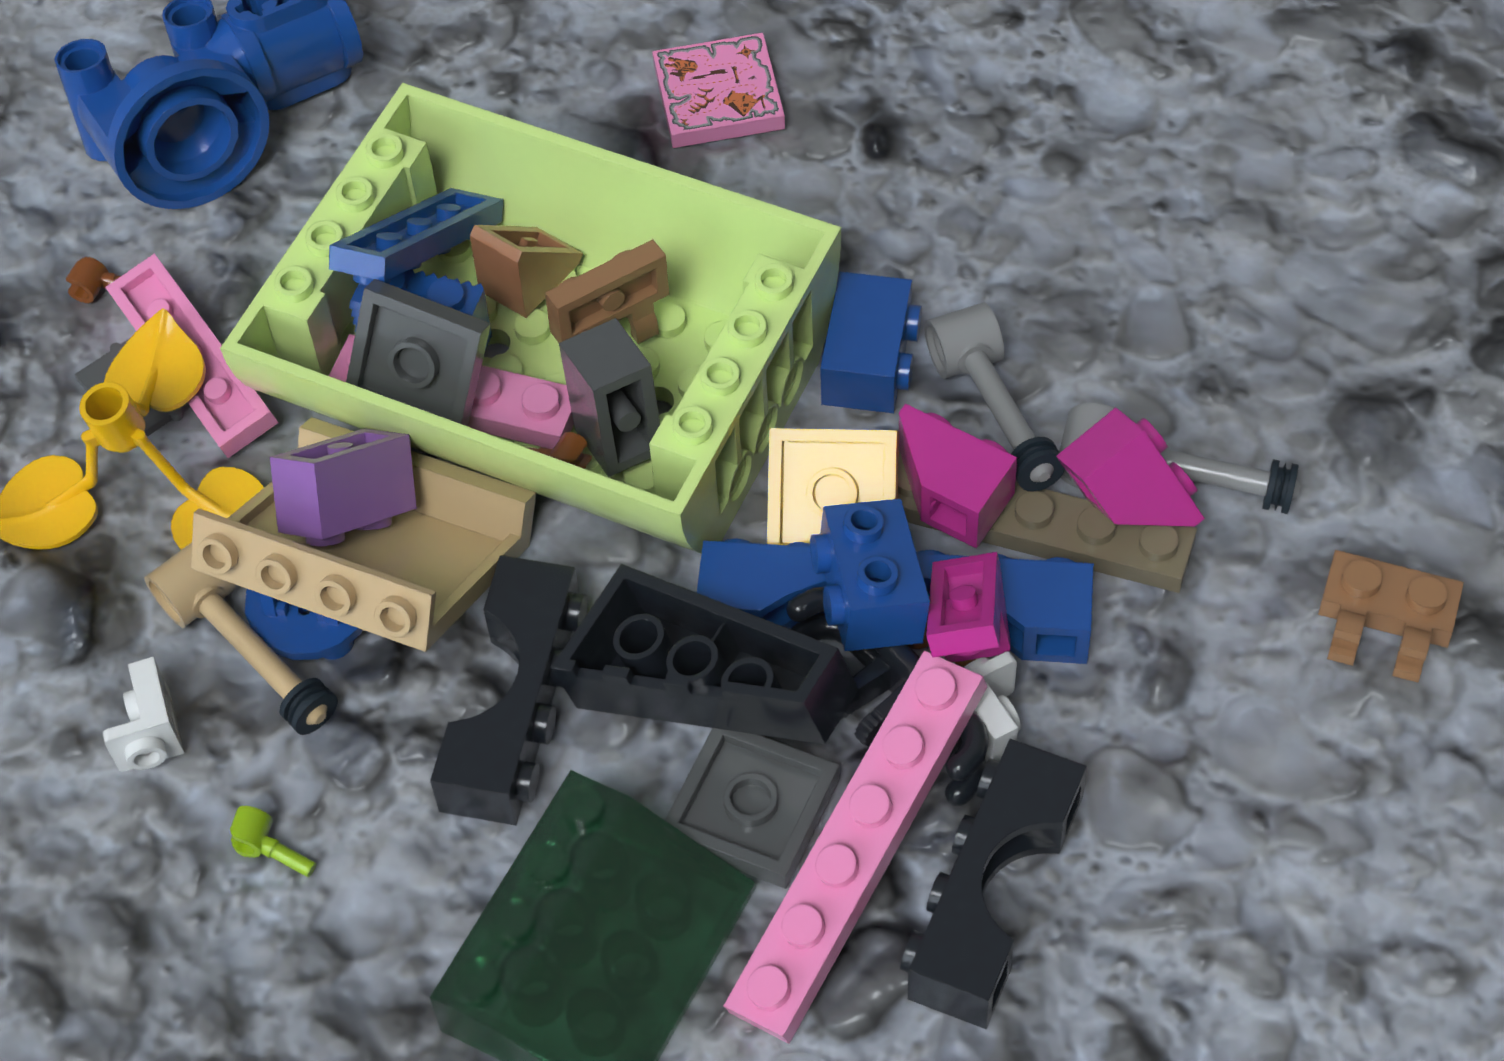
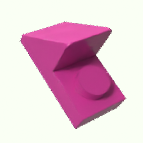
M992 552L933 562L926 633L932 658L945 656L946 660L950 662H959L998 656L1010 651V636L998 553Z

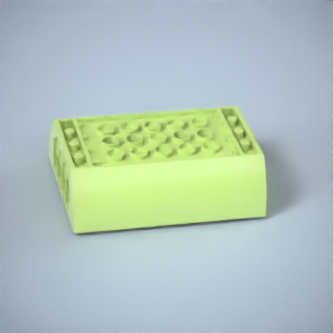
M402 83L222 344L220 350L234 376L244 385L256 391L360 429L366 428L409 434L410 447L528 489L542 496L697 553H702L703 540H723L769 455V428H784L819 364L836 292L841 251V227ZM449 188L503 199L502 222L497 224L498 226L538 227L581 251L583 256L580 263L564 280L570 277H577L610 261L620 252L632 250L653 239L666 255L669 295L653 303L659 334L637 344L631 335V326L627 317L618 320L651 364L656 400L668 402L673 406L668 412L659 415L660 426L649 443L651 458L608 477L587 446L582 453L591 455L592 459L584 469L529 449H539L540 446L490 435L330 377L329 374L348 335H355L356 325H353L354 317H351L352 309H349V306L359 283L353 281V275L329 269V246ZM470 240L452 247L449 253L436 255L421 263L420 268L413 269L414 273L423 270L426 276L435 273L437 278L446 275L448 279L454 280L458 278L461 284L470 281L472 286L478 284ZM486 296L492 331L489 344L500 343L508 346L509 349L505 353L498 354L492 358L483 357L482 365L566 385L559 343L550 332L546 298L525 318ZM573 425L571 432L578 434Z

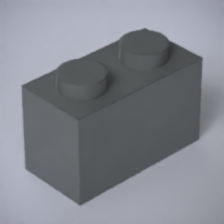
M616 318L560 342L559 348L575 431L586 439L587 448L608 477L650 459L649 443L660 426L652 368Z

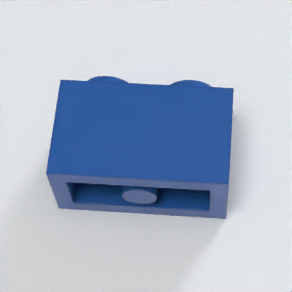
M839 272L820 367L821 405L894 414L898 390L909 391L911 385L914 356L913 354L905 353L907 341L918 342L921 328L922 305L912 304L911 279Z

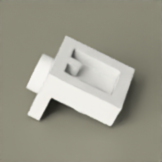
M1009 651L992 659L987 657L976 659L964 667L982 675L988 686L975 709L987 729L989 745L985 756L986 764L990 758L1000 762L1009 739L1017 741V733L1021 729L1018 714L1007 698L1014 691L1017 662Z
M154 657L128 664L133 690L124 692L123 698L130 722L103 731L105 746L121 772L131 769L145 770L154 768L163 763L165 759L184 754L170 690Z

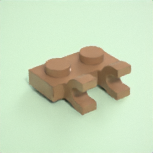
M652 239L632 250L620 252L610 261L577 277H570L561 282L557 287L545 292L551 334L560 343L612 319L621 320L627 317L630 323L631 335L637 344L659 334L653 303L669 295L665 253Z
M1335 550L1318 613L1321 616L1337 619L1327 659L1353 666L1363 627L1399 635L1402 638L1392 676L1418 683L1429 645L1434 644L1448 648L1464 582Z

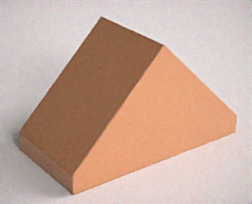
M474 225L470 234L477 282L482 284L485 295L525 318L545 299V292L557 287L575 269L583 256L581 251L538 227Z

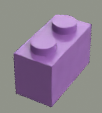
M364 428L270 457L278 533L306 537V544L328 546L338 544L345 540V532L354 529L375 530L385 528L392 524L391 517L417 509L409 434Z

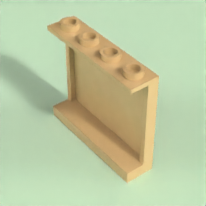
M311 417L299 427L298 448L354 431ZM411 450L417 509L391 517L392 524L390 526L375 530L354 529L345 532V540L334 545L306 544V537L278 533L273 483L270 482L228 518L202 509H197L194 512L191 569L426 652L491 586L500 555L518 558L529 547L536 492Z

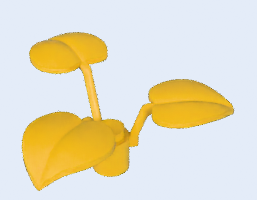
M162 308L132 335L109 366L104 382L91 387L80 401V414L89 427V430L81 434V439L86 445V474H84V471L76 461L65 456H45L24 466L11 478L0 494L1 540L22 548L53 549L67 545L83 535L94 523L98 515L97 503L88 490L95 487L98 482V446L100 445L106 450L119 453L129 452L137 446L140 447L177 490L189 499L176 509L171 520L173 539L181 550L192 542L193 516L197 509L228 518L264 488L259 480L244 470L235 467H218L208 472L199 484L198 489L195 490L184 480L145 434V420L143 417L149 413L150 408L161 412H169L182 407L197 394L203 384L206 373L205 361L199 348L179 327L166 309Z

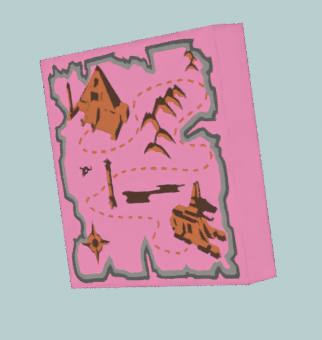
M763 33L652 51L654 69L673 148L785 129V115Z

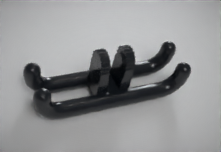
M824 586L810 588L796 595L788 602L787 614L791 620L798 622L792 626L791 630L816 640L832 639L842 644L838 625L828 626L825 614H817L824 612ZM908 645L849 651L865 667L853 676L859 691L842 718H847L850 714L852 715L855 710L860 709L888 690L891 692L871 713L869 712L868 715L863 717L855 729V737L865 747L871 745L920 658ZM975 710L952 750L953 755L945 766L949 777L953 779L945 789V797L954 806H962L976 795L981 775L986 766L985 756L989 745L987 729Z

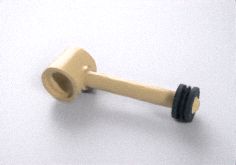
M192 542L144 577L147 587L158 604L177 625L184 628L195 619L205 617L283 698L279 710L280 715L298 734L306 735L316 731L333 715L338 699L325 687L324 683L318 678H309L302 681L224 600L227 595L236 589V585L191 569Z

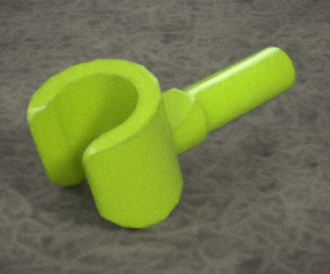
M240 806L235 813L230 827L231 842L234 850L241 856L256 858L263 854L309 878L314 872L317 863L283 845L279 840L268 837L273 823V819L268 813L255 807Z

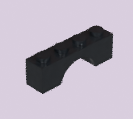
M500 555L483 611L491 643L508 653L519 666L518 672L507 694L493 707L471 718L448 722L430 779L439 812L516 826L523 802H533L538 788L540 773L539 764L535 763L540 744L548 745L552 739L556 721V707L551 704L556 687L563 688L551 670V666L570 640L572 632L576 631L587 615L588 597L586 594L579 592L575 567Z
M1011 738L1000 762L991 758L988 760L977 788L976 796L983 799L976 817L964 815L953 841L952 853L959 856L950 875L939 872L929 894L926 911L933 913L925 933L914 930L906 945L900 970L908 973V1000L987 1029L1011 972L1014 940L991 917L984 902V891L992 878L1002 868L1015 860L1035 854H1060L1083 799L1086 765Z

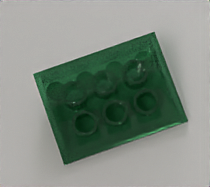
M570 770L431 994L430 1000L440 1030L500 1061H658L756 889L755 882L632 797Z

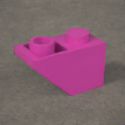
M905 403L899 411V452L920 520L977 549L1015 494L1017 457L1009 454L1001 445L994 441L980 440L953 427L949 421L938 414L924 413Z
M1115 407L1056 456L1085 498L1114 524L1195 527L1205 519L1191 499V496L1198 491L1195 484L1175 462H1172L1170 465L1167 464L1161 453L1168 446L1159 432L1145 418L1135 423Z

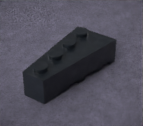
M624 564L618 567L551 666V670L578 709L826 744L859 691L837 647Z

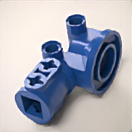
M173 0L164 8L162 18L174 56L161 55L148 58L131 69L123 80H120L112 69L105 45L100 41L79 39L64 45L56 53L54 60L86 154L91 159L107 161L124 187L137 199L151 206L164 209H185L206 204L223 196L241 183L259 161L269 135L268 110L286 108L341 84L350 76L351 66L362 62V42L352 13L345 0H229L226 6L227 12L217 15V18L212 1Z

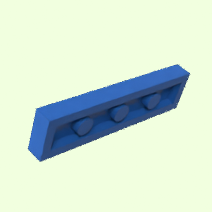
M449 188L329 246V269L353 275V281L362 285H368L374 279L388 284L391 282V278L407 270L420 268L421 263L436 255L449 253L452 247L470 240V234L474 225H497L501 223L503 199Z

